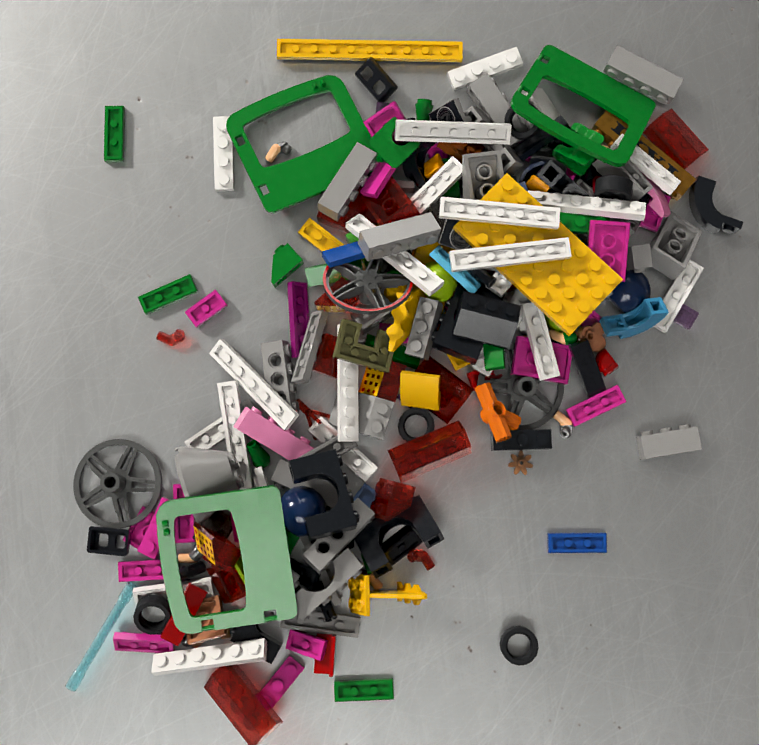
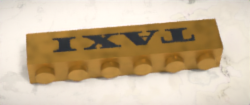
M606 110L591 130L602 134L604 142L607 143L608 148H611L621 134H625L628 125ZM641 135L637 146L681 181L671 195L666 193L671 199L678 201L695 182L696 178Z

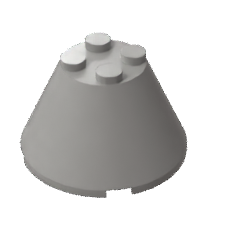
M183 446L175 448V451H178V454L175 455V463L185 498L235 491L244 487L243 479L236 470L239 468L238 461L232 452ZM216 511L192 515L201 524Z

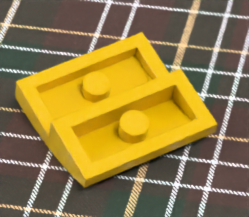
M402 370L400 373L401 406L440 410V375Z

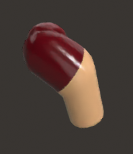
M362 569L363 572L361 574L369 575V584L374 590H380L383 587L381 581L378 578L376 579L373 574H367V571Z

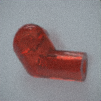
M177 329L176 332L170 335L159 331L156 339L174 346L183 342L185 333L182 329Z
M413 549L407 555V559L410 562H422L427 571L435 566L425 550Z

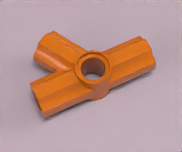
M490 382L475 387V392L482 406L480 411L481 419L486 424H489L496 443L510 439L512 437L510 430L518 429L521 424V417L506 410L504 404L497 401Z

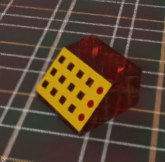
M341 277L330 287L331 291L334 293L348 284V282ZM326 293L314 302L317 311L322 309L326 312L345 313L347 311L334 304ZM358 295L349 300L344 299L342 302L355 307L359 304L357 302L359 300Z
M392 361L388 373L366 367L358 392L389 400L395 404L400 389V373L402 370H406L407 365Z
M195 522L193 527L197 550L203 554L202 558L211 563V567L217 571L222 572V570L231 573L241 556L240 549L225 536Z

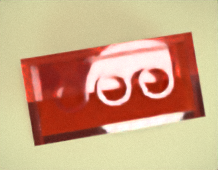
M458 420L387 451L400 483H403L471 454V444L466 430Z
M237 664L219 667L204 686V689L248 745H259L283 723Z

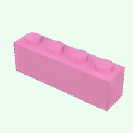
M254 406L251 409L245 407L233 426L288 460L297 459L314 449L309 445L311 441L303 436L300 438L295 437V431L290 428L283 430L277 426L278 423L269 416L268 419L262 417L263 412Z

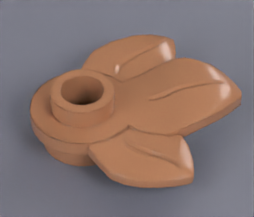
M595 322L591 326L579 328L577 339L579 341L585 338L588 339L592 352H600L606 347V340L602 336L604 331L599 322Z

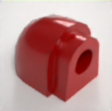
M605 348L596 355L595 360L600 373L605 377L619 368Z

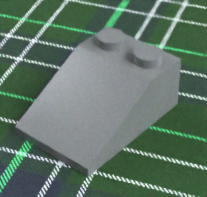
M500 150L462 155L463 199L480 200L504 176Z
M671 211V214L665 219L650 243L653 268L674 280L686 268L702 231Z
M358 392L359 433L383 440L394 402ZM336 396L328 423L338 427Z

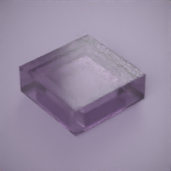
M683 304L673 322L690 330L699 313Z

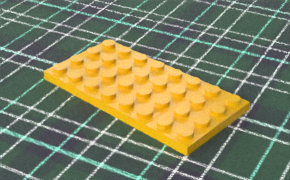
M508 173L480 199L482 201L543 206ZM459 220L453 227L473 248L569 237L572 255L570 259L494 267L568 336L581 325L623 280L561 222H559L558 229Z

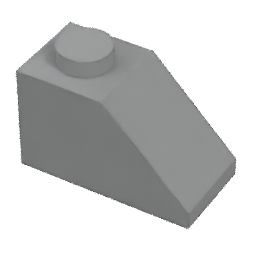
M650 244L628 247L626 270H634V273L646 272L648 267H653Z

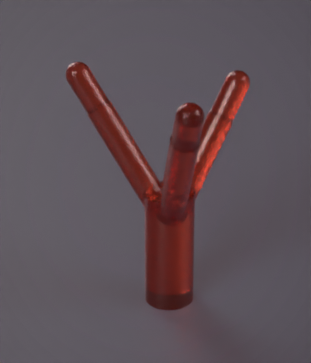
M300 399L296 400L299 403V409L306 415L309 428L313 425L311 418L318 424L322 423L315 415L330 418V414L311 410Z

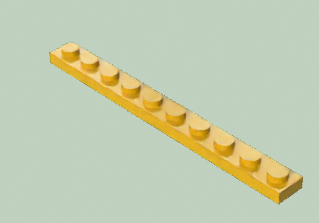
M277 39V60L366 61L370 57L374 58L375 61L462 62L463 42Z

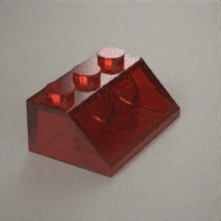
M672 108L659 116L643 132L656 147L685 170L709 150Z
M429 356L428 361L423 360L415 370L418 373L440 375V410L429 411L448 424L474 389L431 356Z

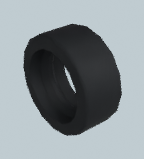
M511 107L507 110L505 123L512 125L511 135L520 140H528L540 131V128L535 125L527 132L517 131L512 124V119L516 113Z
M617 175L599 177L596 179L594 196L629 201L632 198L633 182L626 177Z
M421 408L408 409L402 414L398 423V430L402 439L415 445L429 440L435 427L434 419L430 413ZM412 415H420L427 422V431L421 437H411L405 430V422Z
M157 594L143 597L137 603L133 615L136 627L143 633L150 635L162 633L172 615L169 602L165 597ZM147 607H157L164 612L165 618L159 622L147 621L142 616V610Z
M512 626L501 636L500 650L505 659L511 664L518 666L527 665L537 656L539 649L538 640L526 627ZM515 634H523L530 641V651L523 657H515L508 650V641Z

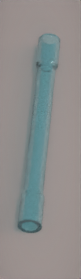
M127 582L116 604L77 669L74 670L65 685L67 689L75 692L79 687L86 671L126 604L131 600L133 588L137 587L135 584Z

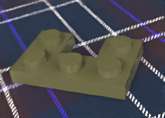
M342 319L333 358L388 373L394 352L388 351L390 339L386 331L377 330L374 346H366L358 343L362 324Z

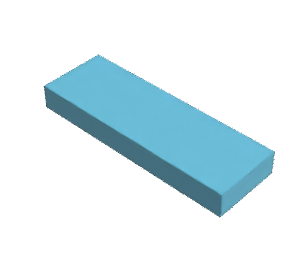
M440 245L429 254L468 292L475 293L481 286V283L474 279L468 271L452 272L449 254Z

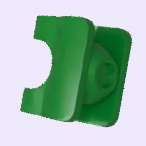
M396 117L391 118L370 139V145L375 149L376 153L392 168H398L420 146V142L410 141L403 146L394 143L392 136L395 131L396 120H398Z
M574 123L570 127L572 131L600 145L604 142L602 134L580 123ZM557 145L553 150L554 158L579 176L584 175L596 159L574 147L569 148L564 145Z

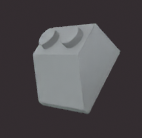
M381 293L386 306L392 304L386 298V296L383 293ZM378 298L377 301H378L379 306H380V307H383L382 304L380 303L379 298ZM361 303L355 306L363 309H374L373 305H362ZM391 311L372 315L352 312L350 316L354 322L362 324L361 333L364 335L378 326L379 323H383L392 317Z

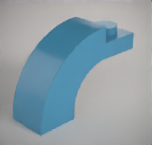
M661 297L644 299L637 308L630 312L604 316L599 322L606 337L618 335L620 339L652 328L664 319L669 312Z

